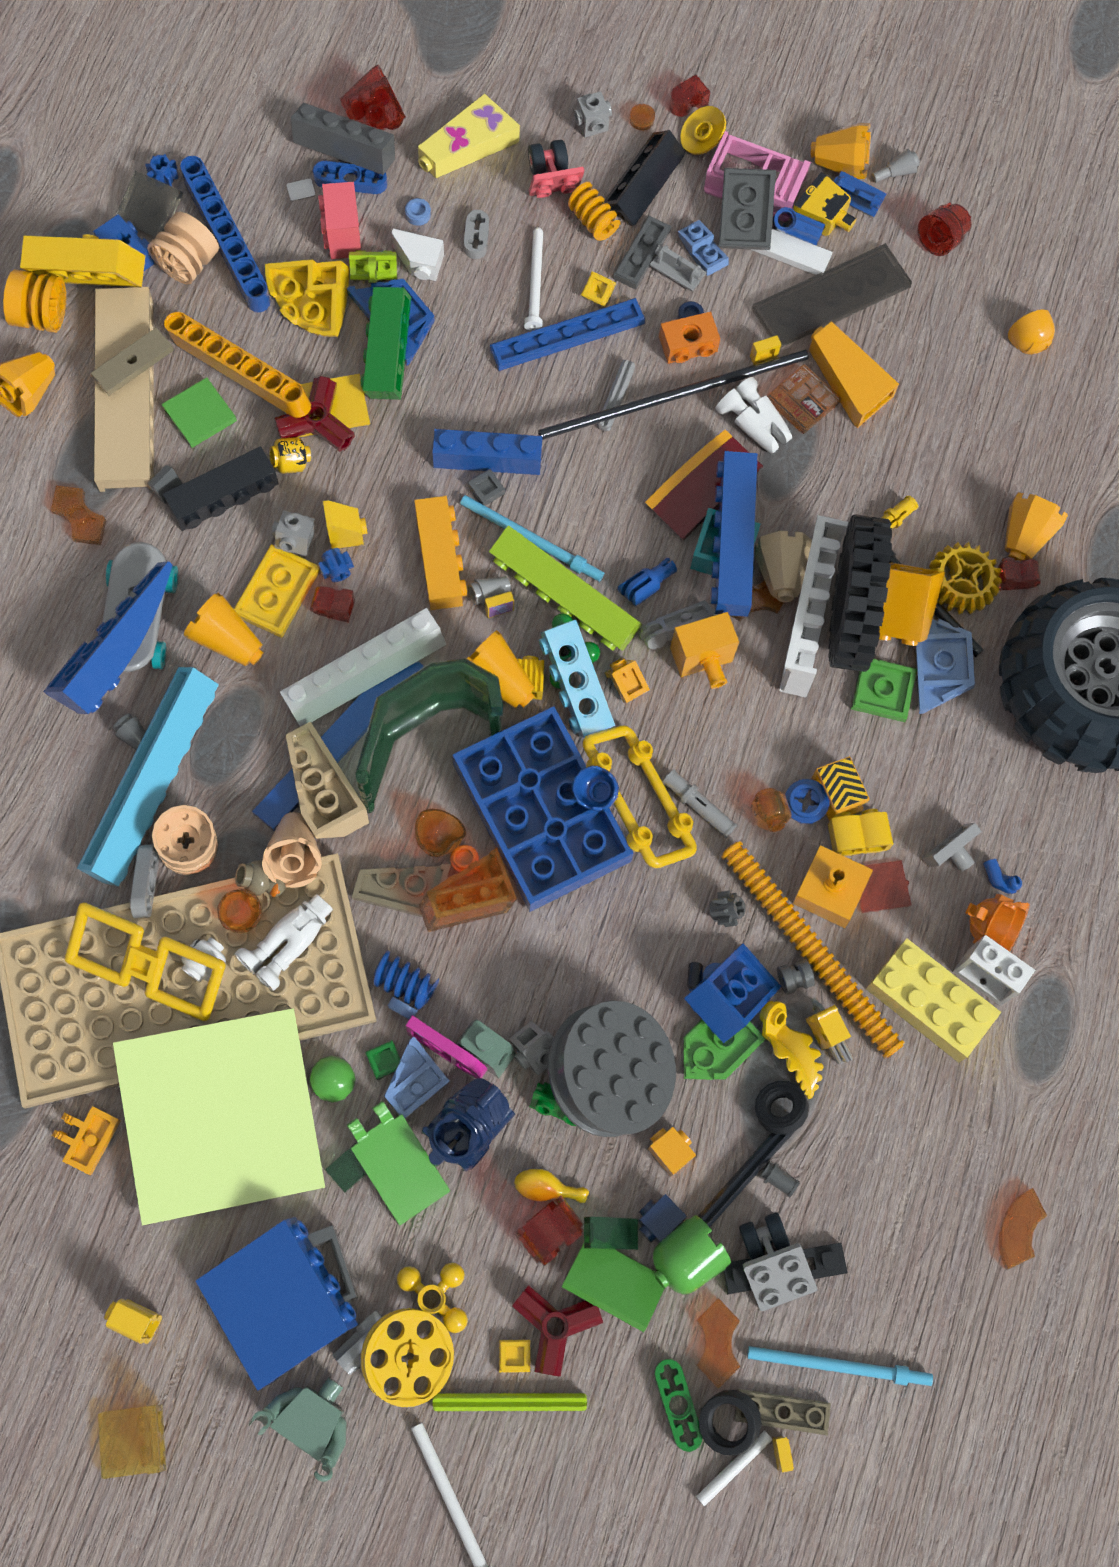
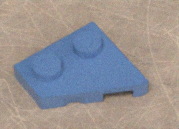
M414 1036L409 1040L384 1095L398 1115L402 1114L404 1118L409 1116L450 1082Z

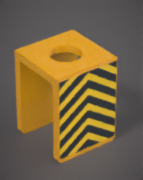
M850 756L817 768L811 777V780H815L823 785L829 798V809L826 813L829 821L831 818H834L835 814L841 812H850L851 815L862 812V804L869 801V796Z

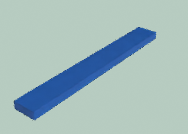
M417 661L360 694L321 736V739L337 763L424 670V665ZM293 769L282 778L252 811L257 818L274 832L282 817L293 812L300 805Z

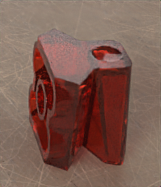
M379 64L372 67L340 98L349 119L382 131L386 129L395 130L406 119Z

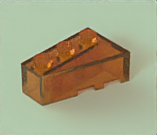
M498 848L493 849L482 859L471 863L460 873L454 874L426 892L419 904V909L428 932L504 914L510 910L517 898Z

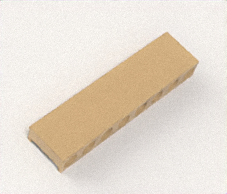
M149 287L95 289V370L154 329V302ZM154 365L110 396L95 381L94 482L100 492H105V489L129 487H148L149 490H152L148 482L154 477Z

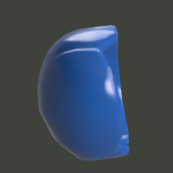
M590 766L581 769L574 777L572 791L580 805L593 811H601L610 808L617 800L619 785L615 776L605 768Z

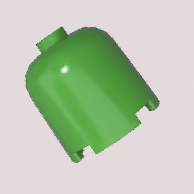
M697 1215L684 1221L659 1242L654 1249L653 1264L657 1271L653 1275L664 1289L669 1286L674 1292L679 1294L693 1293L724 1271L731 1263L730 1257L722 1243L714 1244L708 1236L712 1231L711 1228Z

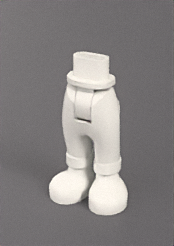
M316 894L309 902L304 901L302 906L296 907L280 919L264 940L256 945L257 949L250 951L246 948H240L234 955L248 971L256 975L260 982L271 991H274L280 985L279 975L281 970L284 972L311 944L321 926L326 923L325 917L333 909ZM287 941V944L283 947V949L271 959L272 961L267 966H263L262 968H260L264 961L267 958H269L282 943Z

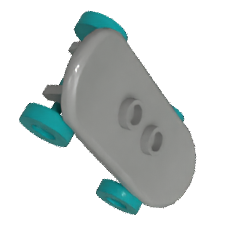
M134 542L124 546L118 551L113 560L108 561L106 568L108 591L102 622L105 623L109 619L115 618L117 615L115 608L130 596L133 598L136 595L133 589L157 563L166 562L164 555L158 548L148 543ZM172 566L165 589L166 593H175L177 590V566ZM164 595L140 647L123 672L138 670L147 665L151 659L153 669L164 668L166 662V643L157 641Z

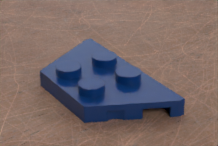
M404 278L391 280L387 283H371V287L355 289V286L348 287L347 294L369 321L371 313L368 301L373 294V287H404L411 296L405 356V364L409 365L435 321L434 314Z

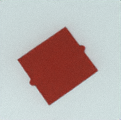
M902 860L865 865L873 869L859 900L862 913L911 906L907 887L909 881L905 878Z

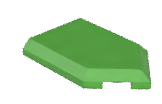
M701 1019L683 1038L684 1079L726 1080L766 1038L749 1022L744 1028L723 1043Z

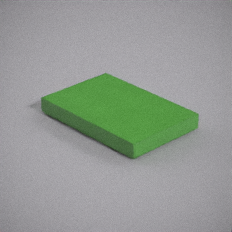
M587 1235L562 1285V1288L642 1332L646 1330L664 1291V1288L660 1286L653 1275L655 1271Z

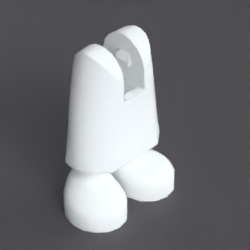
M750 377L741 382L736 390L732 389L728 392L715 409L719 414H727L731 411L736 413L738 417L735 419V423L762 448L773 454L778 450L779 446L771 433L782 444L790 441L792 435L767 395L762 398L757 392V381L754 377ZM743 400L748 401L751 406L748 407Z

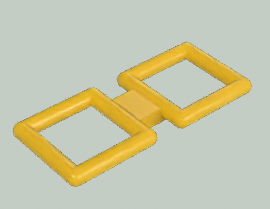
M86 902L79 904L65 954L66 963L122 987L128 986L131 976L147 982L145 989L146 997L201 1021L210 1019L226 967L223 960L169 937H162L159 940L157 950H152L140 945L144 934L142 926ZM88 917L130 934L120 973L78 955ZM169 951L212 969L201 1007L158 989Z

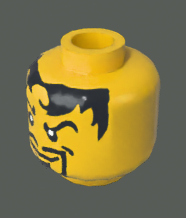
M279 438L274 442L273 446H270V463L273 468L276 467L278 472L283 474L302 472L306 467V463L311 461V451L309 446L304 445L301 438Z

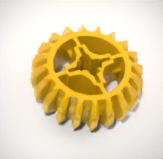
M957 542L953 548L947 545L942 552L936 553L935 559L929 564V568L944 571V568L948 566L951 575L949 581H946L944 575L939 594L940 600L938 603L940 605L948 604V611L955 607L958 614H962L965 609L971 614L976 609L981 611L986 605L992 603L994 596H997L999 593L998 587L1002 579L998 577L1001 573V568L994 567L997 563L996 559H988L989 551L983 554L980 552V545L972 549L968 542L962 548L959 542ZM980 575L983 579L982 591L978 588L979 583L977 582V578Z

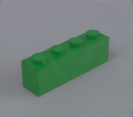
M373 287V294L368 301L371 314L370 322L366 324L368 344L363 352L365 373L361 375L360 383L363 392L370 399L401 400L411 296L404 287Z

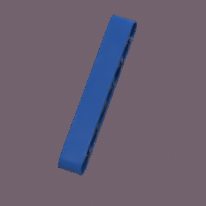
M187 156L181 161L180 165L185 186L208 230L217 240L219 252L247 306L254 312H264L270 306L267 284L203 161L197 156Z

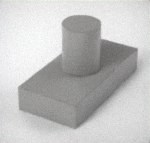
M976 823L963 824L922 857L928 867L940 866L947 859L951 858L958 869L964 871L975 862L964 846L982 831Z

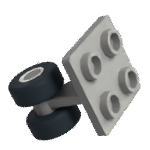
M778 1212L766 1215L765 1221L767 1225L755 1229L753 1222H747L739 1226L741 1236L751 1261L743 1264V1269L760 1311L771 1309L817 1291V1286L800 1243L790 1246ZM772 1243H774L775 1248L778 1251H773V1248L771 1246ZM764 1246H765L766 1251H767V1253H768L767 1255H765V1253H764V1250H763V1247H764Z

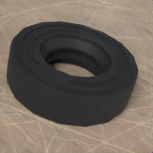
M775 1081L770 1083L759 1092L756 1098L755 1112L758 1121L766 1130L772 1133L788 1134L794 1132L804 1124L808 1117L809 1104L806 1095L798 1085L792 1082ZM779 1098H787L792 1101L793 1108L787 1116L777 1117L771 1113V1106L774 1101Z

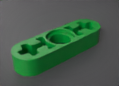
M671 1359L662 1360L654 1369V1378L673 1440L678 1448L691 1452L699 1448L703 1438L699 1431V1421L684 1373L678 1362ZM668 1364L670 1369H676L677 1374L673 1376L674 1385L678 1386L681 1383L683 1390H674L665 1395L664 1388L669 1389L670 1386L667 1379H661L660 1373L664 1372V1366ZM676 1395L684 1397L687 1402L685 1412L679 1415L672 1413L669 1407L670 1400ZM691 1414L692 1422L687 1421L686 1424L689 1431L696 1432V1437L692 1438L693 1444L688 1446L685 1441H680L679 1436L684 1434L682 1425L678 1424L675 1427L673 1421L683 1420Z

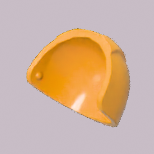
M1045 309L1036 310L1017 320L1008 331V339L1011 344L1025 354L1033 355L1045 351L1052 344L1055 333V326L1050 312Z

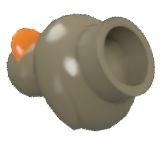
M255 860L249 864L242 863L236 871V885L244 887L250 895L258 896L267 891L269 895L275 897L285 891L286 887L283 881L276 879L275 883L264 873L262 860Z

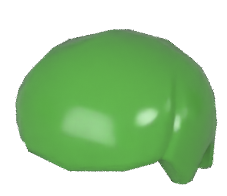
M332 1055L319 1059L312 1067L309 1079L313 1092L321 1100L331 1103L344 1100L353 1091L356 1080L351 1065L345 1059Z

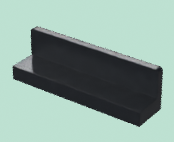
M670 130L652 133L604 201V204L608 203L611 206L610 211L620 212L630 226L636 225L685 156L684 149Z

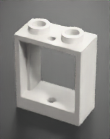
M985 935L967 950L953 973L1002 1006L1020 994L1035 969ZM980 979H984L986 984L982 985Z

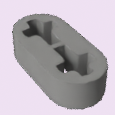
M473 210L466 218L464 251L469 258L480 259L487 252L489 216L482 210ZM476 221H481L479 230H475ZM474 239H479V245L477 249H474L472 247L474 245Z

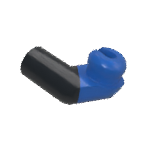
M691 962L688 966L687 987L690 992L702 981L703 965L699 962Z

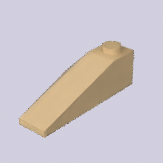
M309 722L286 734L301 815L316 839L345 837L367 825L369 820L366 807L312 723Z

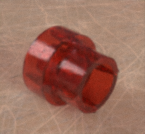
M949 202L946 205L939 206L919 221L918 237L921 244L933 255L944 256L961 244L963 236L970 231L971 216L959 204H951Z

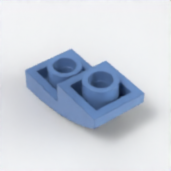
M700 220L678 231V236L696 264L700 265L701 269L707 272V276L729 265L728 256L714 243L713 233Z

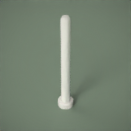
M540 227L535 228L533 231L529 316L524 320V328L528 331L540 329L543 325V320L539 317L543 230Z

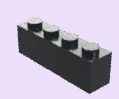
M260 446L163 493V496L181 531L198 527L202 521L210 517L222 515L227 509L235 505L245 504L251 497L259 493L271 491L279 483L276 471Z

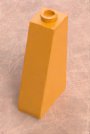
M832 321L824 328L820 326L814 331L811 336L812 342L809 351L835 395L839 398L838 400L852 423L858 428L894 397L899 383Z

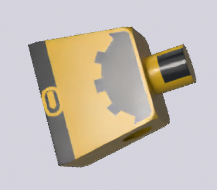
M823 172L816 177L793 208L795 212L825 224L822 232L824 236L830 235L836 226L849 232L857 218L847 213L851 197Z

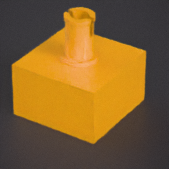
M725 612L675 627L670 650L680 677L705 670L711 689H716L727 684V679L721 665L733 662L739 640L729 613Z
M820 845L793 904L846 928L873 869Z

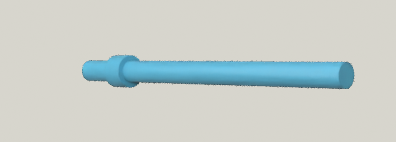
M467 495L463 496L460 502L462 506L503 529H506L509 525L546 553L570 565V569L578 574L582 572L598 582L602 580L605 572L588 564L587 559L578 554L576 556L572 555Z
M748 1346L747 1359L893 1380V1383L907 1386L908 1383L932 1386L933 1383L932 1373L909 1370L908 1366L895 1365L893 1368Z

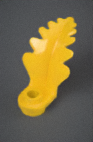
M769 1001L760 1012V1020L763 1022L762 1036L771 1043L776 1057L786 1059L787 1069L790 1072L795 1071V1080L798 1083L801 1082V1090H804L806 1098L811 1099L814 1092L819 1088V1085L816 1083L822 1080V1075L817 1072L823 1070V1064L814 1062L815 1059L821 1056V1053L818 1049L809 1047L813 1042L809 1034L787 1027L785 1004L780 1001Z

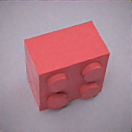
M354 182L322 184L323 195H318L324 249L330 250L331 259L349 258V252L361 250Z

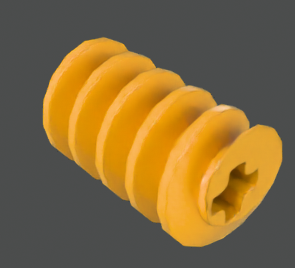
M586 181L573 191L568 201V207L571 211H574L576 217L586 226L587 230L593 233V237L598 241H602L615 233L621 222L620 220H615L617 213L610 211L611 206L608 203L604 204L605 199L602 196H598L599 192L596 189H592L590 181Z

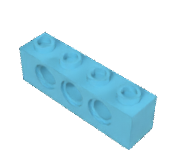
M572 620L540 632L542 638L539 639V644L543 654L549 655L552 663L549 666V671L554 682L558 681L562 691L559 692V698L563 707H568L571 718L568 721L574 734L578 733L581 738H585L589 734L615 726L577 621ZM562 646H567L571 650V658L567 662L559 657V650ZM573 672L578 673L581 677V684L577 688H573L569 684V676ZM584 698L588 699L591 703V709L587 714H582L579 710V702Z

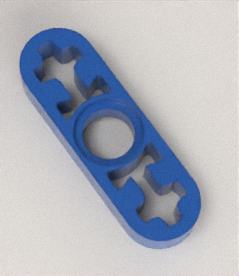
M320 161L313 168L314 181L321 188H323L322 184L348 182L343 178L349 173L357 176V179L352 181L354 182L355 192L381 194L388 185L386 172L382 175L355 164ZM324 172H329L326 177H321ZM374 178H379L377 183H372Z

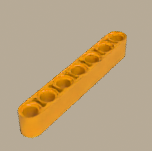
M182 312L170 313L165 318V329L173 342L181 349L290 416L301 418L309 413L311 403L300 383Z

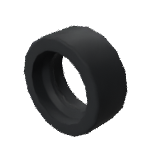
M723 1390L715 1394L702 1407L698 1419L699 1431L704 1442L713 1451L725 1456L738 1455L746 1451L758 1438L762 1426L761 1414L756 1403L747 1394L737 1390ZM723 1404L737 1406L747 1419L748 1428L746 1434L737 1441L724 1439L717 1433L713 1425L714 1411Z

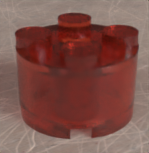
M562 1195L555 1199L557 1205L552 1200L526 1222L527 1224L522 1227L523 1231L519 1228L513 1233L536 1263L540 1261L543 1266L558 1255L557 1253L560 1251L558 1247L562 1243H565L568 1247L584 1232L581 1228L584 1223Z

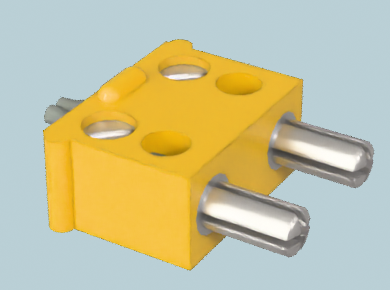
M816 997L811 999L815 1014L806 1018V1022L810 1026L821 1050L829 1048L838 1065L851 1061L853 1056L844 1041L850 1038L851 1035L837 1007L833 1005L824 1009Z

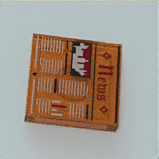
M805 364L767 395L774 407L802 434H805L842 399Z

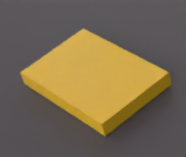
M360 373L331 378L332 381L337 383L331 414L348 428L370 425L365 396L360 383ZM313 382L301 384L308 398ZM315 416L312 418V420H319L322 417ZM309 433V434L302 435V436H299V437H305V436H310V435H314V434Z
M271 544L234 610L242 620L282 638L320 572L319 565L293 553L277 549L275 545Z

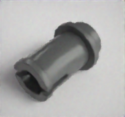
M769 1161L763 1168L760 1177L764 1179L763 1182L765 1184L769 1182L790 1198L799 1186L800 1181L780 1169L777 1162L773 1164Z

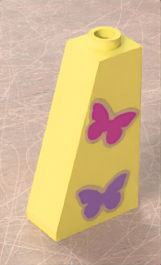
M483 94L418 146V163L425 172H430L435 178H438L515 145L520 139V125L486 94Z

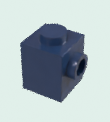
M665 1194L657 1203L651 1199L639 1211L643 1217L638 1221L641 1225L638 1230L650 1243L655 1240L659 1244L687 1216Z

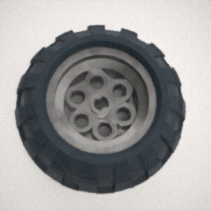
M1101 577L1095 579L1092 584L1089 581L1083 582V579L1056 586L1052 592L1038 596L1024 609L1010 628L1000 654L999 676H1002L1003 680L1000 686V695L1005 711L1009 710L1010 713H1013L1017 721L1014 729L1026 743L1032 740L1044 750L1042 756L1058 765L1063 764L1065 761L1075 764V767H1078L1077 771L1101 773L1107 769L1119 771V579ZM1073 652L1079 653L1083 660L1076 658ZM1070 678L1077 680L1079 686L1071 683ZM1092 696L1098 697L1101 704L1096 703Z

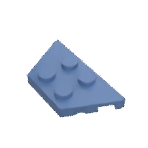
M932 619L927 640L918 642V645L915 646L919 714H924L973 689L975 686L972 632L960 627H952L948 622L940 619L938 621Z

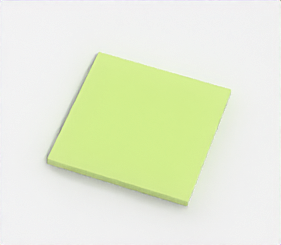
M294 1008L113 1043L142 1226L325 1188Z

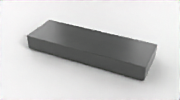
M648 215L616 269L613 279L636 290L649 269L650 263L656 257L655 251L657 247L663 245L669 235L671 225Z

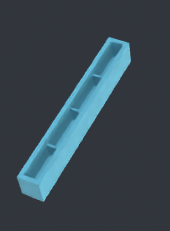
M178 667L77 867L80 871L104 884L119 886L127 876L128 867L133 856L137 854L138 847L141 845V840L146 830L151 827L154 820L153 816L158 806L164 801L166 790L171 780L177 775L178 766L183 756L190 749L191 740L196 730L202 725L203 715L207 707L215 698V691L219 684L194 667Z

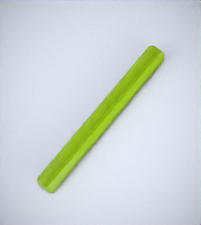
M438 1393L433 1397L434 1411H585L587 1409V1395L584 1393Z

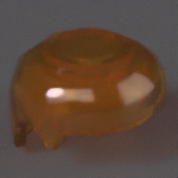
M239 888L230 891L222 897L218 904V919L225 929L233 933L249 932L258 925L262 918V903L257 895L250 890Z

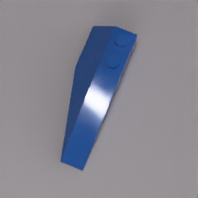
M169 561L157 563L133 589L136 595L133 598L131 596L126 598L115 608V613L117 614L115 618H111L105 623L102 622L96 629L98 636L88 644L84 642L45 688L43 692L78 714L94 713L103 703L101 698L107 691L113 690L121 680L119 676L140 647L153 622L173 566Z

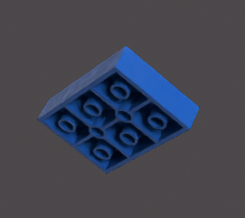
M551 707L452 755L453 766L529 912L632 861L634 853L628 846L626 838L610 808L593 811L583 807L576 801L572 791L573 780L581 769L586 768V764L555 707Z

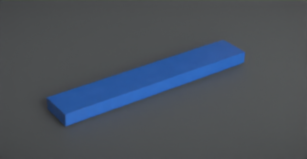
M633 298L490 344V351L498 371L644 325L645 317L637 299Z

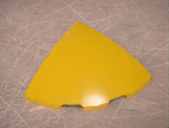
M313 259L265 264L267 286L270 295L275 298L281 308L280 312L294 325H298L309 333L326 337H338L347 303L349 266L342 261L317 263Z

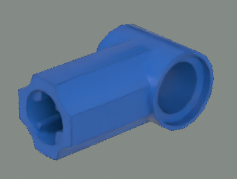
M787 207L778 210L772 221L775 230L815 246L825 224ZM783 213L788 214L792 220L791 225L786 228L778 223V217Z

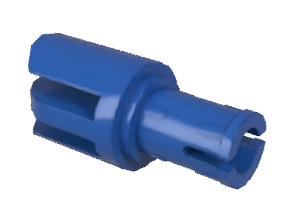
M666 558L652 569L643 568L620 584L618 591L636 607L659 591L660 583L676 573L677 567L673 561H670V558Z

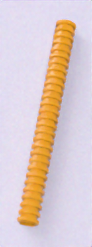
M741 841L733 843L722 853L721 858L728 860L727 865L729 867L732 866L734 868L732 871L739 874L738 879L745 881L744 886L749 887V892L756 895L755 900L762 902L761 907H766V913L773 916L772 921L778 922V928H783L785 931L783 934L791 938L789 942L796 944L795 949L802 952V958L806 957L809 964L813 965L812 970L819 973V979L823 978L825 980L824 985L830 986L831 989L829 991L837 995L835 997L836 1000H841L843 1002L841 1006L843 1008L847 1007V1013L854 1016L853 1021H858L860 1023L859 1028H864L866 1031L864 1033L866 1037L870 1036L872 1038L870 1042L877 1044L878 1047L876 1049L884 1053L882 1055L883 1058H889L902 1048L905 1043L904 1040L900 1041L897 1038L899 1034L892 1032L891 1029L893 1027L885 1023L887 1021L886 1018L882 1019L879 1016L881 1012L879 1010L876 1012L874 1009L875 1005L868 1002L869 997H864L862 995L864 991L857 989L856 986L858 984L850 980L852 978L851 975L844 973L846 969L844 967L840 968V962L833 959L834 954L827 952L829 948L822 946L823 941L816 938V932L812 933L810 931L811 926H806L804 923L806 920L804 918L800 919V913L793 910V904L787 903L788 898H783L781 895L783 892L776 889V883L770 882L771 877L765 876L766 871L759 868V862L753 861L754 856L748 855L749 850L747 848L743 849Z

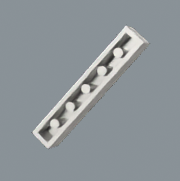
M425 608L283 689L280 693L301 727L315 721L446 645L440 627L428 609Z

